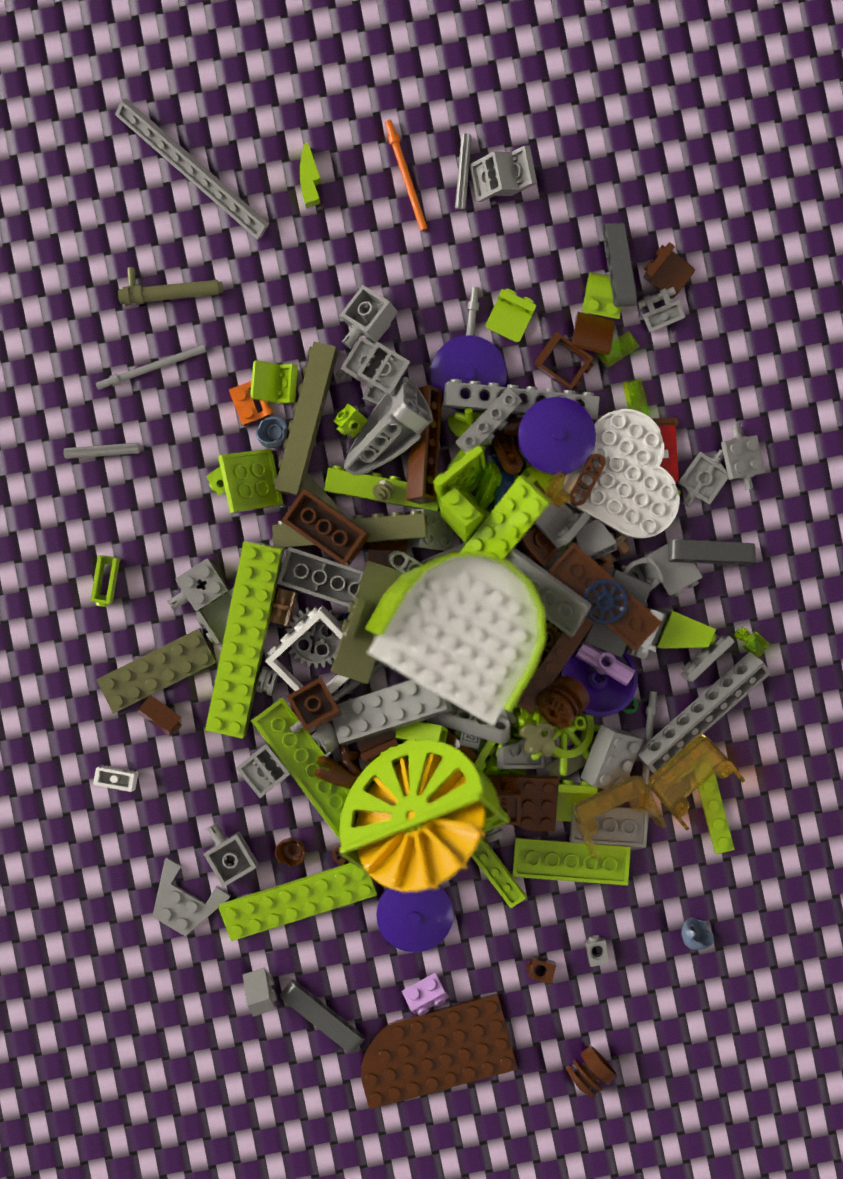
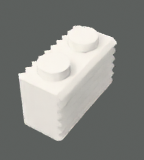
M101 765L96 768L93 785L132 792L136 788L138 771L134 772V770L130 771V769L126 770V768L123 770L122 768H115V766Z

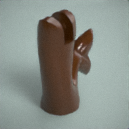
M339 744L343 767L330 757L320 756L318 757L317 764L329 768V771L316 769L314 775L328 783L351 789L359 775L364 771L353 763L354 760L361 756V752L357 750L350 751L347 745Z

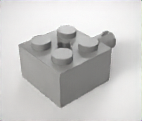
M362 285L340 314L346 324L352 328L342 340V343L352 349L358 338L363 335L376 342L398 314V311L390 301Z
M207 558L175 579L182 589L181 593L167 600L169 605H172L170 607L173 611L189 602L197 612L227 594L230 588L211 559ZM200 581L207 582L205 585L206 589L199 587L201 585Z
M218 823L207 828L215 841V846L208 849L204 856L222 887L227 886L257 868L259 863L240 831L228 838L225 837ZM229 855L235 857L234 862L228 861Z

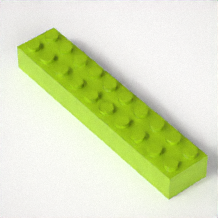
M249 540L243 541L205 728L206 731L242 739L247 735L273 608L272 603H274L277 581L285 548Z

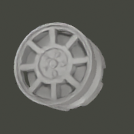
M266 666L263 667L257 692H266L267 695H273L278 679V674L274 670H270Z

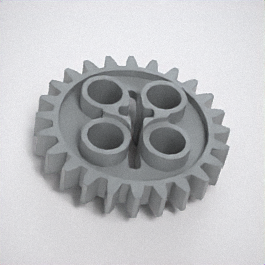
M310 607L306 608V613L301 609L299 611L300 617L295 614L293 616L295 621H290L292 628H286L285 631L292 634L297 623L301 620L305 622L309 618ZM321 619L313 624V630H307L289 646L292 647L289 654L294 652L296 654L294 660L301 658L300 664L302 665L306 661L308 668L312 663H314L315 668H318L319 663L324 668L326 661L331 665L333 663L332 657L335 659L341 641L333 631L331 635L324 633L323 627L327 625ZM318 621H321V627L318 632V637L320 639L316 641L314 653H311V648L315 640V637H313V635L317 631ZM302 639L307 640L309 648H303L300 641ZM320 644L327 646V653L319 651Z

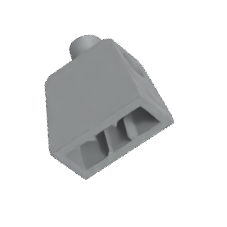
M588 519L575 535L577 545L593 560L617 550L616 540L600 520L590 523Z

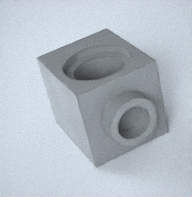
M593 935L588 940H585L588 961L591 967L610 964L604 937ZM601 946L602 950L600 953L594 954L592 953L593 947Z

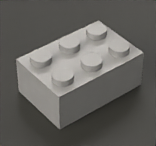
M601 724L580 778L593 787L623 793L643 739L629 731Z

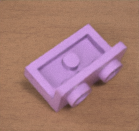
M436 973L402 991L411 1012L415 1016L426 1014L429 1008L440 1006L449 998Z

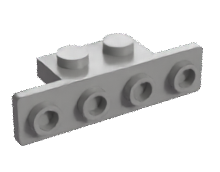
M507 388L456 441V444L465 453L477 446H482L484 443L488 445L495 437L493 434L498 429L501 431L508 424L506 420L509 414L522 402V399L510 388Z

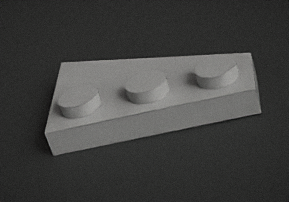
M526 738L498 748L497 768L545 769L546 756L542 754L538 760H533L530 754L525 753L524 745Z

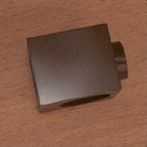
M532 956V960H528L526 966L529 979L552 984L556 969L555 961ZM543 965L545 971L537 973L535 972L536 967Z

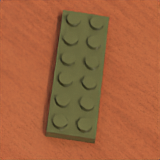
M199 628L96 680L114 714L217 663Z

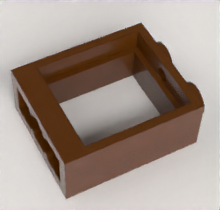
M556 331L533 363V366L566 390H572V388H578L583 381L580 379L581 375L584 372L588 374L594 364L591 363L593 360L591 355L581 348L573 347L571 341ZM558 343L585 362L571 383H568L543 365Z

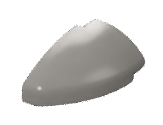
M404 377L396 385L390 396L385 394L367 418L368 422L362 427L361 432L354 440L345 459L344 470L353 475H360L376 469L399 456L420 439V433L433 421L426 399L412 380Z

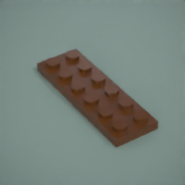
M575 543L548 570L549 574L582 598H584L587 588L598 580L608 579L617 582ZM602 583L594 586L600 594L603 593ZM605 583L606 592L610 593L614 585ZM617 587L612 597L621 596L623 593ZM624 588L628 597V606L625 614L616 622L605 625L636 651L660 626L662 621ZM590 590L587 599H597L598 596ZM624 598L616 600L614 603L624 607ZM589 602L592 605L590 610L597 606V603ZM600 608L593 612L598 618H600L601 614ZM611 608L615 618L622 612L617 608ZM608 610L605 611L603 620H612Z

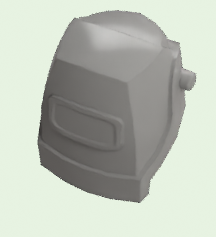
M651 557L640 558L626 566H621V572L653 585L651 589L663 581L661 571Z

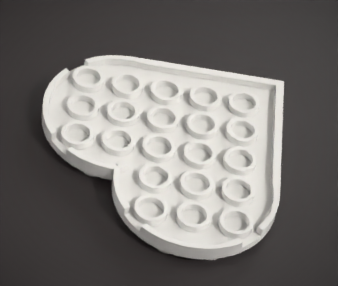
M620 409L609 412L594 424L596 442L591 456L593 454H600L605 458L606 463L588 499L581 506H574L569 501V494L586 463L577 470L566 474L555 494L562 501L582 512L586 511L594 519L600 520L601 523L625 536L638 539L653 537L670 526L677 515L680 501L674 479L660 466L664 455L661 431L649 416L640 411ZM599 459L591 460L594 464L591 470L588 468L586 470L593 472L597 466L601 467ZM584 475L582 483L584 485H591L592 477ZM581 488L577 494H573L576 502L583 500L581 494L584 490L588 492L587 489Z

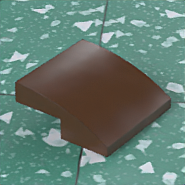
M577 312L572 346L609 355L615 320Z

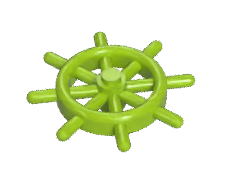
M536 708L533 719L522 718L520 725H538L547 721L544 720L538 708ZM581 713L569 727L565 729L554 727L555 734L553 739L555 741L560 736V748L555 746L551 756L559 758V773L561 776L567 774V758L577 757L582 754L587 761L590 754L587 748L591 744L594 732H598L600 724H594L592 716ZM546 730L541 731L543 735H547ZM575 730L582 731L580 739L574 733ZM567 737L574 744V747L570 750H567ZM540 751L539 753L532 754L531 758L538 760L543 753Z

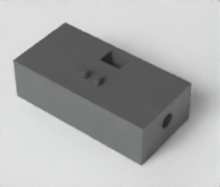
M615 569L612 577L644 605L653 585ZM595 621L584 639L586 643L619 657H622L627 646L608 626Z

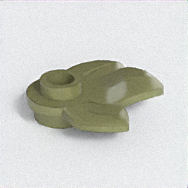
M550 723L528 724L521 729L520 735L526 738L524 745L526 754L532 755L541 751L546 757L552 755L556 743L553 739L555 730ZM546 730L548 734L543 735L541 731Z

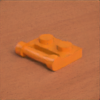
M252 380L229 389L242 426L274 414L273 408H270L269 403L261 400L259 401L263 411L258 413L249 390L251 389Z

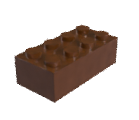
M304 488L281 520L344 566H350L371 535Z

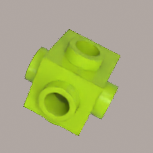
M347 404L337 414L333 422L338 425L336 429L342 435L346 436L348 434L354 438L361 432L362 427L368 420L354 407Z
M218 467L210 472L206 478L210 482L209 486L214 493L216 492L218 496L223 493L226 495L221 468Z

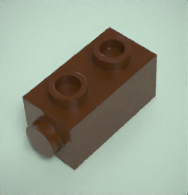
M152 695L138 709L140 716L169 737L172 733L176 734L182 726L181 716Z

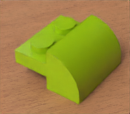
M589 272L582 312L619 319L622 307L614 306L609 275Z

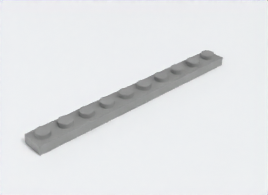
M126 98L121 100L115 113L121 121L257 240L263 236L269 225L265 219Z

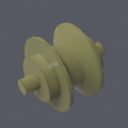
M380 480L373 487V494L379 501L384 502L394 494V487L389 481Z

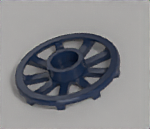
M608 579L592 583L587 588L583 598L587 602L597 603V606L590 610L587 615L595 622L601 624L616 622L625 614L628 606V597L624 588L619 583ZM602 583L603 593L600 594L594 586ZM605 583L614 585L610 593L606 592ZM617 587L623 593L621 596L612 597ZM590 590L598 596L597 599H587ZM624 598V607L614 603V601ZM612 607L622 611L616 618L611 610ZM600 608V618L597 619L592 613ZM606 610H608L612 620H603Z

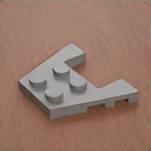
M166 857L152 917L186 936L218 909L219 904L226 902L231 894L216 886L207 903L203 902L172 883L182 865Z

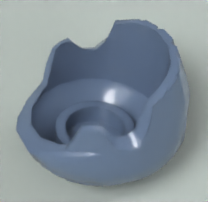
M275 416L262 420L256 430V437L261 445L272 449L281 446L288 434V428L284 420Z
M689 917L682 926L681 935L684 944L688 948L702 950L713 944L714 935L706 929L708 924L706 921L698 920L694 917Z

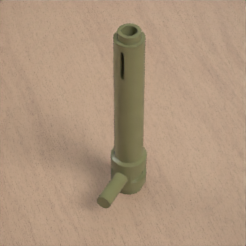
M129 267L127 268L128 286L118 289L120 304L129 306L132 303L140 305L151 301L220 295V293H223L222 281L209 280L142 287V285L136 286L135 268Z

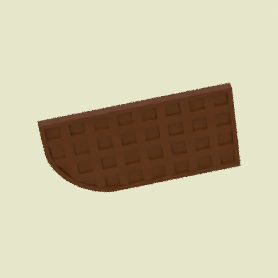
M498 993L429 1011L424 1015H414L399 1019L382 1028L368 1045L362 1062L361 1079L369 1110L518 1070Z

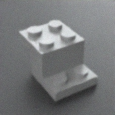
M524 145L512 152L494 151L469 164L477 202H483L493 196H513L537 184L530 146Z
M360 336L340 370L371 389L376 387L390 396L409 366L410 361L381 343L376 342L373 344Z
M268 743L236 767L237 771L259 798L263 797L291 774Z

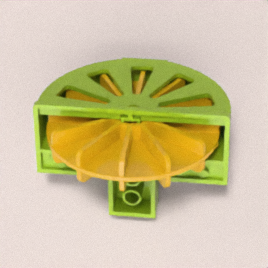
M407 740L403 744L390 747L386 751L381 752V755L364 769L353 784L341 814V847L339 848L342 857L371 875L376 881L390 889L403 893L417 892L430 888L434 890L439 889V884L451 878L461 868L464 870L468 868L465 863L470 857L474 856L473 852L480 838H485L484 832L510 822L509 815L500 808L496 791L489 778L458 749L438 741Z

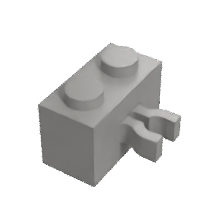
M265 967L243 974L247 1007L252 1016L275 1010L274 1001H277L274 989H272L274 980L272 975L267 973Z

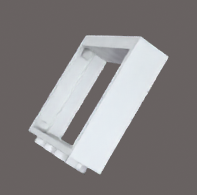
M323 605L319 609L315 608L312 610L305 622L301 620L297 623L292 634H285L280 640L282 643L277 647L275 645L272 646L267 652L268 656L265 662L294 691L304 686L276 658L319 619L340 639L342 638L344 632L342 631V625ZM336 675L326 686L332 694L349 678Z

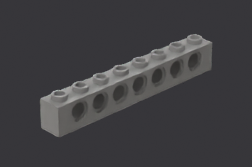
M450 379V382L445 383L443 407L471 408L472 410L486 411L498 398L499 393H503L507 388H510L517 396L522 395L526 400L524 405L519 404L510 414L525 415L529 408L537 403V397L542 399L564 397L573 401H579L590 414L592 420H598L599 396H594V393L583 392L582 395L575 394V391L564 390V393L556 392V389L552 388L539 391L537 387L531 386L526 387V389H519L518 385L500 387L499 383L481 385L480 381H469L468 384L462 383L460 379ZM461 390L468 391V399H463L461 397ZM481 391L487 393V401L480 399L479 393Z
M751 652L744 656L639 750L637 756L643 765L655 776L658 775L771 674L765 663Z

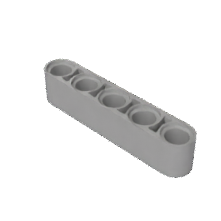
M452 702V712L426 720L500 744L510 740V722L508 719L498 716L492 726Z

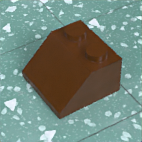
M408 540L370 542L368 545V561L397 570L389 564V554L395 550L407 554ZM396 555L394 557V564L399 565L402 563V555Z

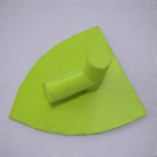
M466 408L465 413L456 412L455 415L447 417L448 425L451 431L460 438L482 414L473 413L471 408Z

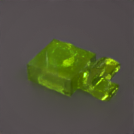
M745 627L737 629L734 633L737 639L745 642L742 647L758 658L762 656L770 645L759 633L755 631L751 634Z

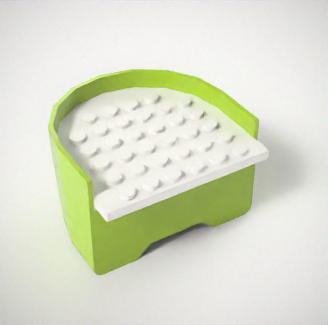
M484 552L446 554L402 574L384 593L364 629L377 636L368 654L492 726L502 709L509 712L512 711L536 669L546 640L544 607L533 583L511 562Z

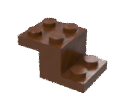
M486 775L496 791L500 808L509 815L510 822L504 825H520L521 790H501L500 775Z

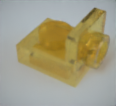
M560 471L548 480L545 496L558 507L570 500L571 497L570 494L563 490L566 475Z

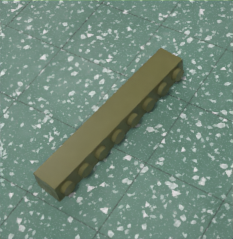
M314 341L313 346L309 347L308 365H305L303 369L304 380L298 388L299 399L293 407L294 418L290 420L288 431H290L289 437L284 441V456L279 460V475H276L274 479L275 490L279 493L298 497L303 490L339 352L336 346Z
M410 511V515H403L402 512H393L391 516L384 517V514L379 513L372 514V518H365V515H354L353 519H350L371 534L366 543L428 538L427 515L422 514V511ZM278 521L277 525H272L273 546L281 548L316 546L282 521Z

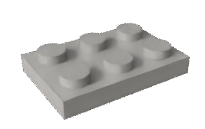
M717 635L713 645H710L707 649L703 648L696 655L697 659L693 663L691 661L682 668L683 672L680 675L685 680L693 682L735 641L730 636Z

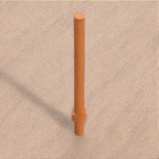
M387 120L384 122L389 135L387 138L389 144L393 147L420 231H424L428 228L399 144L401 141L398 133L395 132L392 120Z

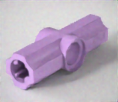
M585 641L575 656L593 666L598 673L607 674L625 686L629 683L635 672L632 668L616 660L613 654L609 652L604 653ZM601 660L607 661L609 667H605Z

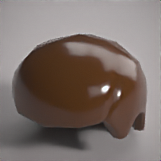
M297 838L283 839L275 848L276 859L279 863L287 864L288 867L299 865L306 858V847Z

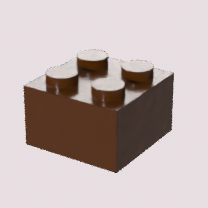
M321 677L286 696L308 734L342 715Z

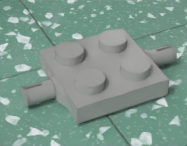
M740 425L732 426L734 438L721 442L729 480L743 479L745 490L754 489L751 477L765 473L757 435L750 437L742 436Z
M720 449L714 458L699 452L677 483L689 493L682 502L684 505L686 504L687 507H690L695 498L702 500L707 505L711 504L728 479L727 470L720 463L724 458L723 450Z

